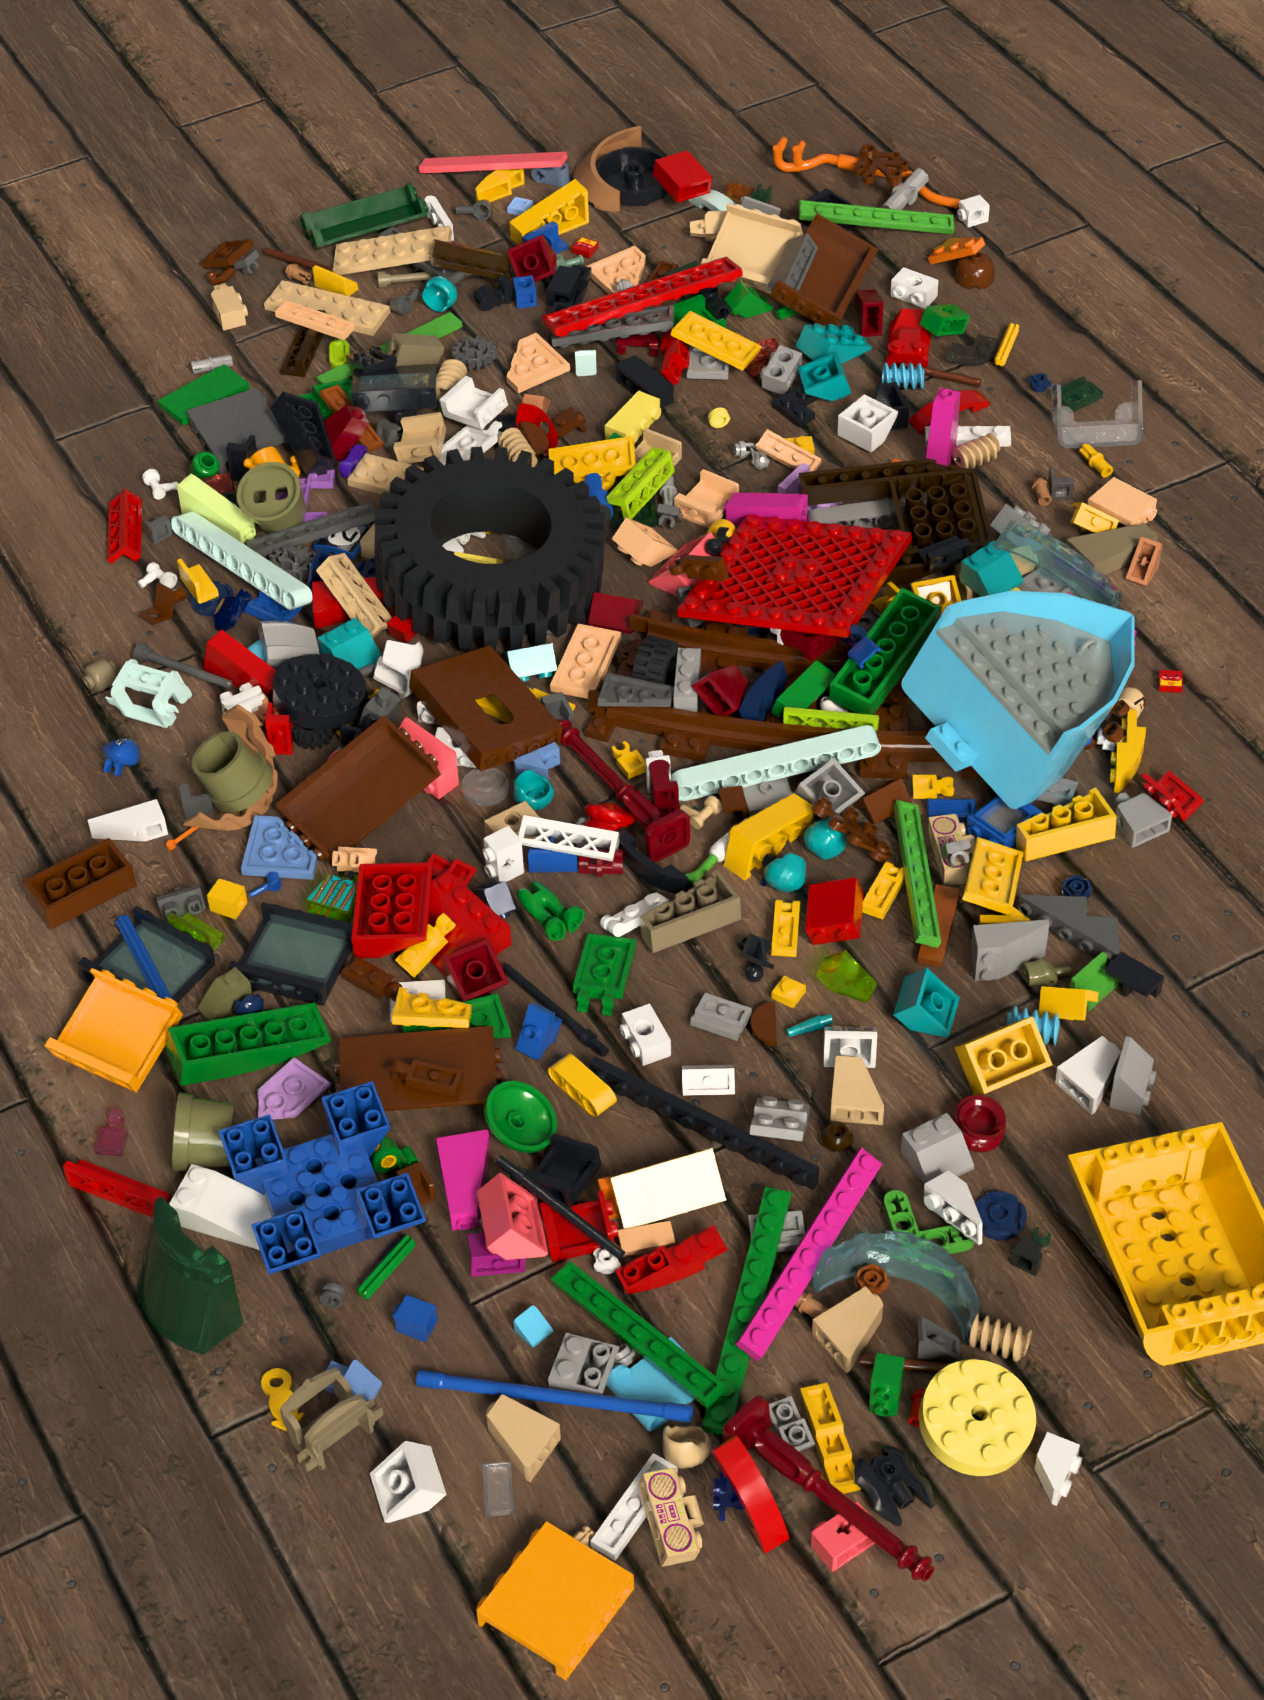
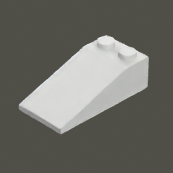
M191 1164L168 1205L174 1225L258 1250L260 1249L251 1224L272 1218L264 1195L217 1171Z

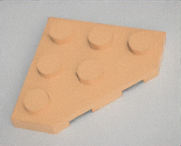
M632 246L586 267H592L590 278L604 291L611 294L618 292L616 289L617 283L624 278L629 280L633 286L639 285L646 263V255L636 246Z
M534 333L519 340L517 351L514 353L511 362V369L506 376L507 383L517 393H520L570 371V364L541 336Z

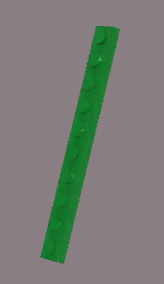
M765 1187L715 1375L725 1383L727 1390L706 1409L702 1425L703 1431L722 1435L725 1424L737 1412L750 1356L735 1344L767 1294L792 1192Z

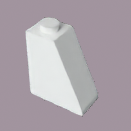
M1101 1036L1057 1067L1055 1083L1087 1112L1093 1115L1115 1075L1121 1051L1114 1043Z

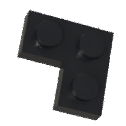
M802 384L772 400V408L799 428L815 419V412L808 408L807 405L816 401L817 397L806 394Z

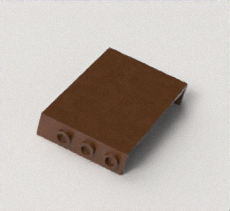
M817 213L806 233L810 235L818 249L800 290L797 291L778 280L770 296L815 323L837 326L879 249Z
M383 715L278 801L275 806L286 821L285 825L294 833L298 832L303 844L307 848L312 846L314 848L312 851L317 855V858L320 861L325 859L332 866L333 852L338 851V847H355L441 775L437 768L439 762L431 753L427 755L424 752L425 749L417 740L413 742L410 739L411 736L403 727L399 729Z
M493 1026L339 1038V1061H335L336 1076H340V1081H335L336 1093L373 1081L384 1112L485 1104V1100L491 1090L497 1084L502 1083L501 1068H496V1063H501L500 1048H495ZM413 1059L463 1070V1079L456 1097L406 1086L405 1080H392L393 1071H390L393 1061H400L411 1065Z

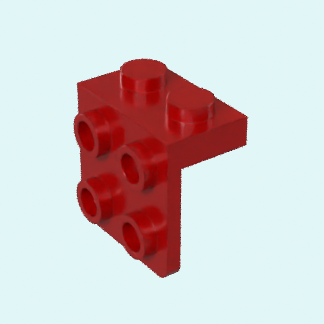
M1170 770L1157 782L1145 772L1140 775L1144 781L1142 786L1149 792L1148 796L1157 803L1161 802L1165 809L1172 814V818L1177 816L1184 822L1204 803L1201 796Z

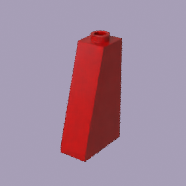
M376 577L363 578L382 605L386 607L383 601V591H378ZM324 581L312 582L315 629L351 620Z
M223 630L219 631L207 642L203 665L205 671L231 680L233 686L237 688L248 682L253 687L259 685L269 702L272 700L273 678L276 673L274 668Z

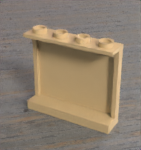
M727 203L726 208L728 212L708 258H703L701 264L728 257L741 267L743 276L738 277L732 283L738 284L741 281L752 289L771 294L772 291L768 292L766 289L787 242L790 239L803 235L801 224L793 219L786 220L775 214L768 215L757 209L750 210L739 204L732 205Z

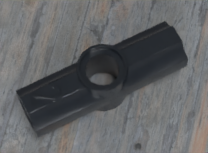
M717 286L701 289L695 294L696 296L702 294L705 297V308L715 318L727 319V316L731 314V308L718 294Z

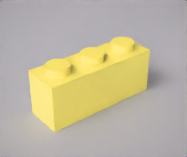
M638 391L605 425V440L615 432L622 437L633 436L634 443H636L643 434V431L646 428L648 429L655 420L659 419L661 415L660 399Z

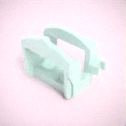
M130 659L125 662L112 684V697L106 696L105 698L109 704L119 708L125 717L167 728L172 726L177 718L174 712L179 713L176 706L168 704V700H173L174 698L177 703L183 704L187 699L191 698L192 693L177 671L172 670L170 673L139 665L137 660ZM125 687L156 695L152 703L153 709L133 704L125 692Z

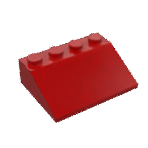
M433 862L359 865L351 938L355 958H381L427 941Z
M448 870L432 880L428 924L434 928L438 917L443 913L456 924L453 930L444 937L448 943L430 961L445 976L443 956L485 939H489L496 955L512 945L510 925Z

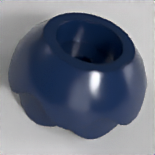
M1073 875L1064 880L1063 885H1061V892L1063 896L1087 897L1088 899L1092 893V886H1090L1088 879L1079 875Z
M259 994L256 996L248 995L243 1001L235 1002L233 1011L237 1016L262 1012L264 1000L263 998L261 999Z

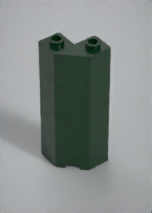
M407 183L401 188L314 213L305 212L298 218L306 239L312 241V248L314 251L379 233L392 226L396 228L423 220L427 216L428 207L421 197L418 198L416 188L412 187L411 183Z

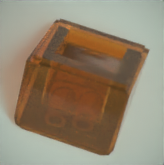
M730 182L725 196L740 202L741 197H748L753 193L754 189L739 182Z

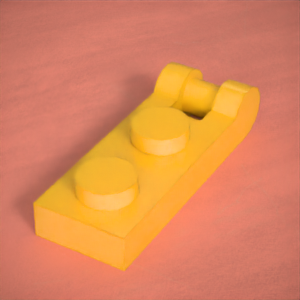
M885 862L863 900L862 913L884 919L902 885L905 883L903 867L900 869L894 867L893 863Z
M775 900L771 956L796 957L800 901L793 900V903H786L783 900Z

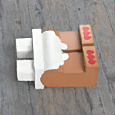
M248 682L241 685L239 694L233 696L228 691L220 694L223 713L237 704L241 705L257 716L263 725L260 727L265 736L267 735L265 718L267 706L270 702L259 685L253 687ZM274 707V714L281 715Z

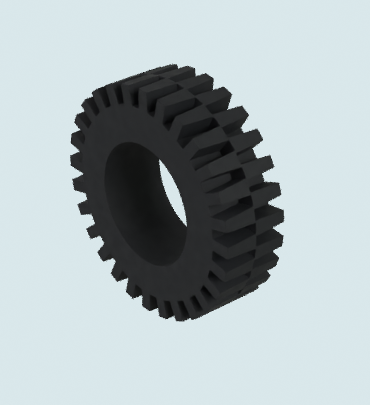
M480 446L471 447L470 460L467 461L462 459L458 449L447 451L446 464L444 466L435 455L424 459V471L414 464L405 469V480L395 477L390 482V493L384 491L380 497V508H376L375 513L376 585L378 591H383V601L388 608L395 606L396 616L402 622L412 616L413 631L423 635L434 625L435 642L445 645L454 632L458 634L459 649L470 650L474 637L484 638V647L491 645L496 651L498 638L506 637L510 651L522 649L523 636L527 634L533 644L538 646L546 643L547 629L558 638L566 633L568 622L577 626L583 620L584 609L587 611L591 610L593 592L600 593L606 538L604 512L600 513V502L597 496L589 497V486L584 481L574 484V473L567 468L554 475V461L544 457L534 468L532 467V453L521 450L516 462L508 461L507 448L496 447L495 459H484L483 449ZM498 532L522 539L532 545L537 551L526 558L514 562L485 564L460 558L446 550L442 545L464 534Z

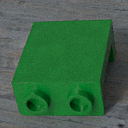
M702 294L674 304V326L689 311H692L726 328V320L724 318L717 320L705 308V297Z

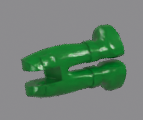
M538 881L530 884L533 895L526 888H522L517 892V897L522 906L544 928L545 935L552 941L563 939L566 935V930L570 933L575 932L584 920L585 912L580 906L565 907L550 889ZM546 909H548L554 915V917L550 913H548Z

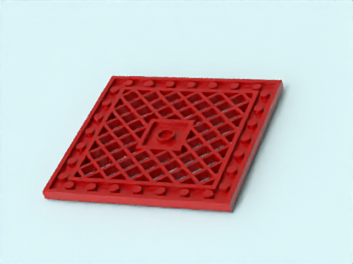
M747 515L731 536L729 543H726L720 554L716 556L724 558L729 577L725 581L699 579L678 607V617L848 638L851 633L850 627L858 623L912 541L911 532Z

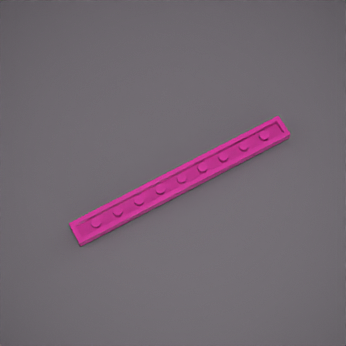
M862 1147L850 1161L735 1345L754 1360L759 1361L765 1354L880 1169L882 1163Z

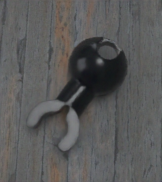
M719 527L717 537L707 541L706 548L708 554L712 556L720 554L723 549V543H729L731 537L726 536L729 530L728 527Z

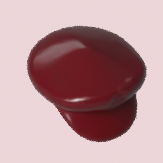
M971 1095L961 1100L956 1106L953 1121L962 1131L968 1150L983 1153L992 1151L999 1146L1005 1134L1006 1116L1002 1107L994 1099L983 1095Z

